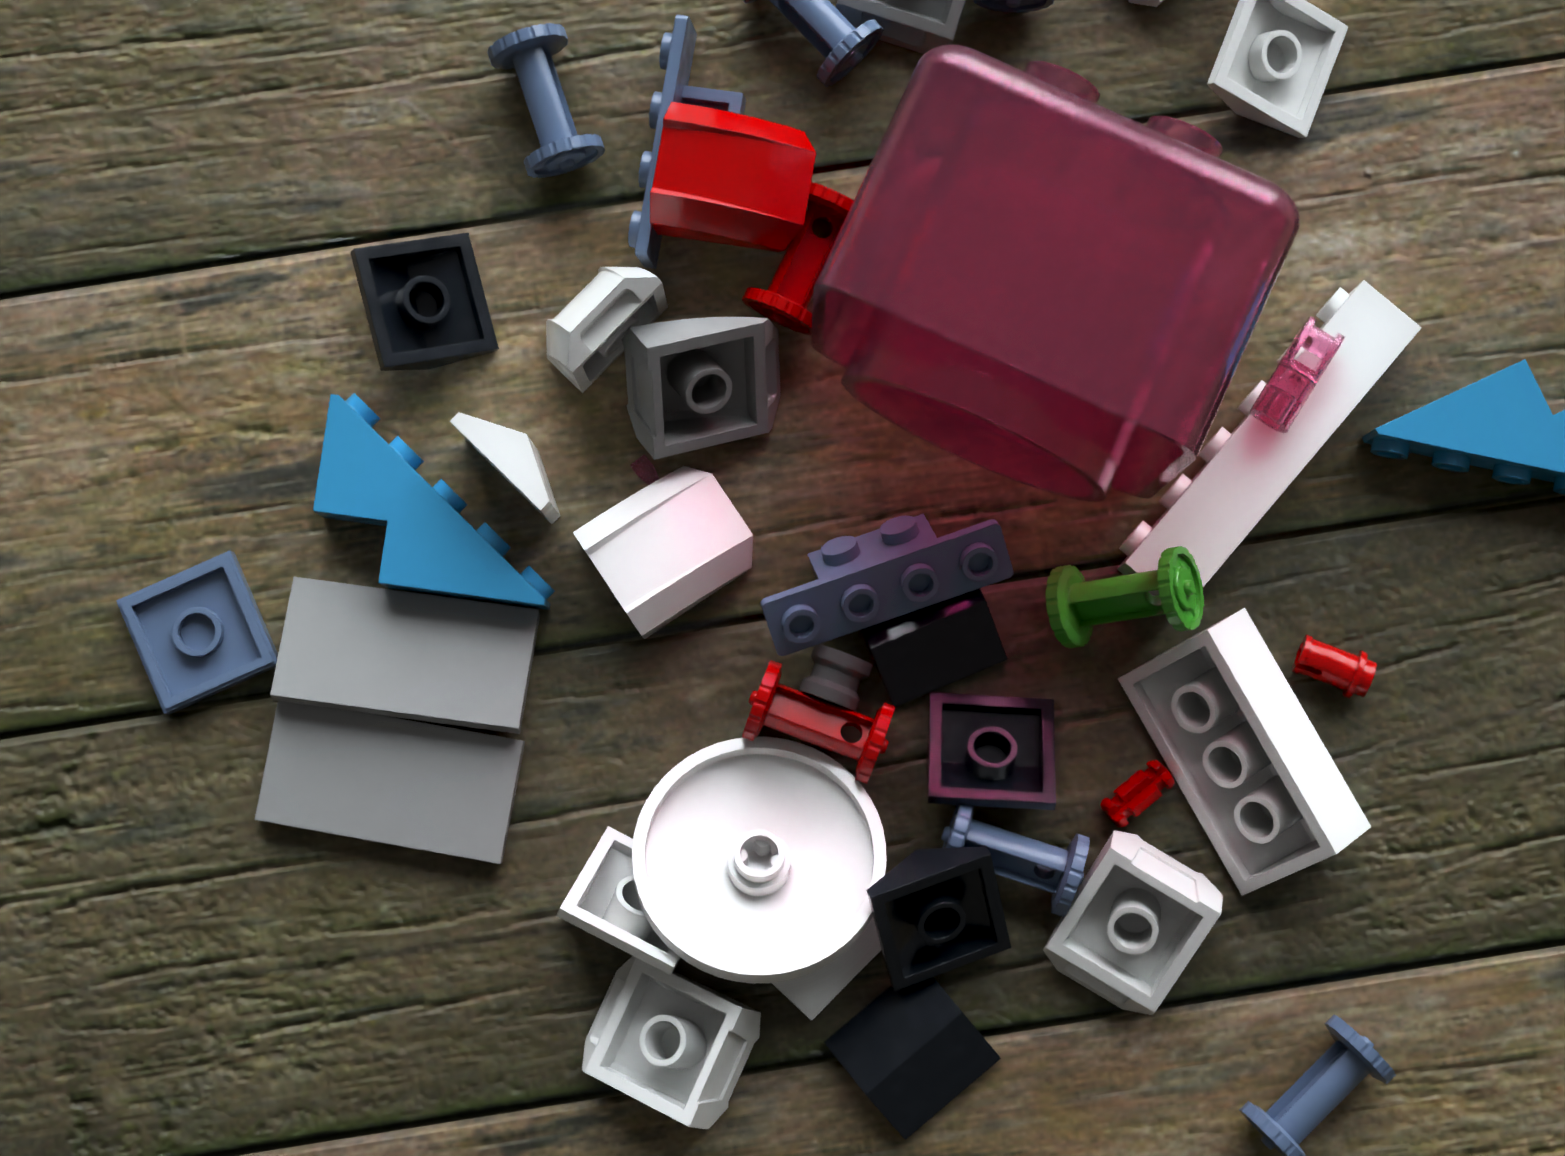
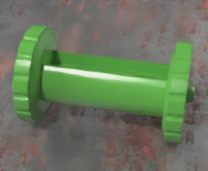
M1182 546L1164 550L1161 553V558H1159L1158 570L1085 582L1084 576L1075 566L1065 565L1055 567L1047 579L1046 609L1049 622L1055 637L1066 648L1082 647L1087 644L1092 635L1093 625L1166 614L1170 625L1175 630L1182 632L1196 629L1200 625V620L1203 616L1204 596L1200 572L1192 554ZM1158 590L1159 595L1153 596L1149 591Z

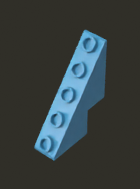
M1526 359L1377 427L1362 437L1364 443L1372 444L1370 452L1378 456L1392 459H1407L1409 452L1433 457L1431 465L1439 469L1468 472L1470 465L1493 470L1492 478L1495 480L1518 485L1530 484L1531 478L1554 483V492L1565 495V410L1554 415L1552 414Z
M355 393L346 401L339 395H330L313 511L323 518L386 526L379 584L390 589L550 610L551 604L547 599L555 590L529 565L519 573L503 557L511 547L486 522L475 530L459 514L468 504L442 479L432 487L416 471L424 461L398 435L388 444L372 428L380 418Z

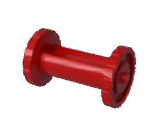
M811 182L804 226L788 245L768 289L748 287L742 298L743 303L756 313L778 325L801 334L815 336L821 322L807 310L845 229L865 230L871 220L870 213L859 203L840 192ZM821 218L829 223L831 230L828 237L819 238L813 233L812 224L814 220Z
M770 660L759 690L752 691L748 703L752 705L742 738L754 742L763 726L846 756L858 761L855 769V780L867 785L879 753L885 754L889 741L885 739L893 717L895 706L883 703L873 719L780 684L782 664ZM845 726L856 727L860 731L861 739L855 743L845 741L841 736L842 728Z

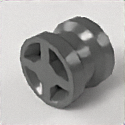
M820 644L815 645L811 654L814 662L811 675L802 679L798 690L856 712L860 702L857 694L861 680L869 677L873 665L842 651Z

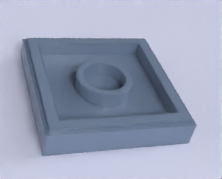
M229 550L116 600L164 714H172L276 667L278 652L235 552Z

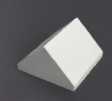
M608 826L556 916L671 975L680 957L655 933L639 903L632 867L633 839Z

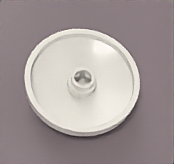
M756 737L754 742L744 738L719 742L697 751L678 763L660 780L646 800L636 824L632 844V867L638 900L645 917L660 939L680 958L706 973L735 982L752 984L783 982L803 977L823 968L845 953L861 936L873 917L866 890L885 875L887 861L885 835L879 814L863 786L855 780V777L840 763L815 748L799 742L774 737Z

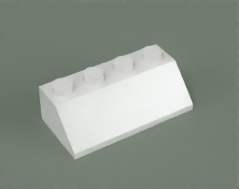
M1245 608L1118 678L1242 896L1338 854L1371 828L1363 811Z

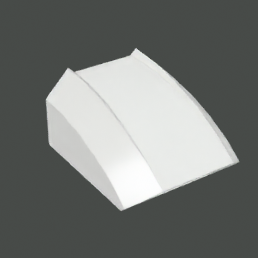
M600 267L598 275L554 319L546 321L547 359L583 393L624 351L622 339L628 328L651 324L668 308L661 280L651 272L639 267Z
M686 466L646 486L573 532L644 639L752 568V532L713 474Z
M1114 830L1077 889L1069 911L1065 917H1061L1043 951L1057 971L1123 1010L1153 1015L1220 917L1223 895L1203 873L1195 872L1143 841L1136 834Z
M632 956L616 971L585 1039L582 1071L688 1127L709 1130L727 1110L729 1099L754 1043L760 1037L761 1012L673 971L669 975Z

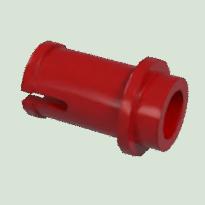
M1306 634L1297 651L1292 672L1296 674L1301 673L1343 689V696L1350 699L1353 694L1365 697L1373 681L1377 663L1367 659V652L1360 651L1355 655L1315 640L1312 636Z

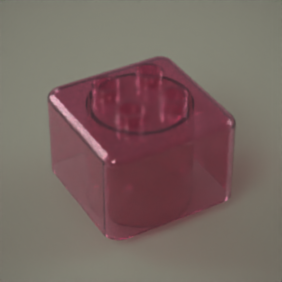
M948 44L932 48L920 58L814 285L811 346L826 358L846 368L841 383L859 402L905 431L961 459L1011 480L1071 499L1100 502L1106 499L1110 488L1135 497L1150 499L1196 460L1300 227L1298 208L1288 193L1275 183L1220 159L1223 148L1210 134L1196 126L1171 117L1152 116L1147 124L1143 125L1097 104L1100 98L1098 89L1085 78L1066 68L1048 62L1031 61L1027 63L1025 70L1022 71L970 47Z

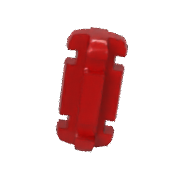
M1157 759L1148 761L1146 763L1148 769L1144 772L1138 770L1113 791L1115 796L1111 800L1108 797L1102 800L1100 805L1103 812L1116 826H1127L1129 824L1127 819L1131 815L1138 817L1162 796L1160 791L1164 787L1171 789L1174 786L1175 780L1172 774Z

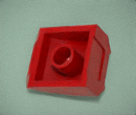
M671 102L663 118L662 135L653 185L650 191V224L658 235L782 252L804 226L816 151L804 131L729 111Z

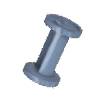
M742 0V1H743L745 4H748V3H752V2H754V1H756V0ZM770 0L826 58L816 75L825 87L832 86L837 81H840L855 68L877 44L884 31L883 27L875 19L868 20L855 28L829 0Z
M554 23L533 25L509 33L495 41L488 48L487 52L491 65L494 68H515L541 146L524 159L527 174L533 178L552 177L576 170L597 160L605 151L601 136L599 137L596 134H577L552 59L554 54H557L566 47L568 37L565 28L560 24Z
M956 805L950 825L944 827L941 839L944 841L942 848L986 846L991 853L996 875L1051 892V913L1065 917L1073 902L1077 888L1081 885L1084 878L1083 870L1088 855L1090 838L1077 833L1067 849H1063L972 819L973 806Z
M1333 1015L1325 1023L1330 1035L1336 1042L1266 1112L1249 1101L1239 1109L1243 1116L1263 1136L1261 1138L1263 1144L1270 1150L1275 1148L1283 1156H1306L1299 1144L1368 1074L1384 1084H1388L1396 1076L1394 1070L1373 1048L1374 1044L1367 1037L1360 1036L1351 1026L1336 1015Z

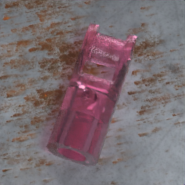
M1309 316L1300 328L1250 409V413L1254 418L1278 432L1287 433L1345 338L1340 333L1333 337L1316 327L1317 319ZM1301 347L1320 358L1313 370L1294 359Z

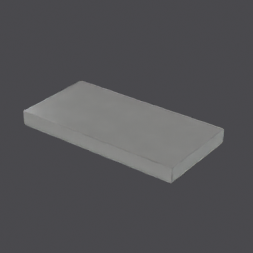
M293 577L270 696L273 701L520 734L540 620L539 609Z
M278 701L254 820L502 864L525 741L389 716Z

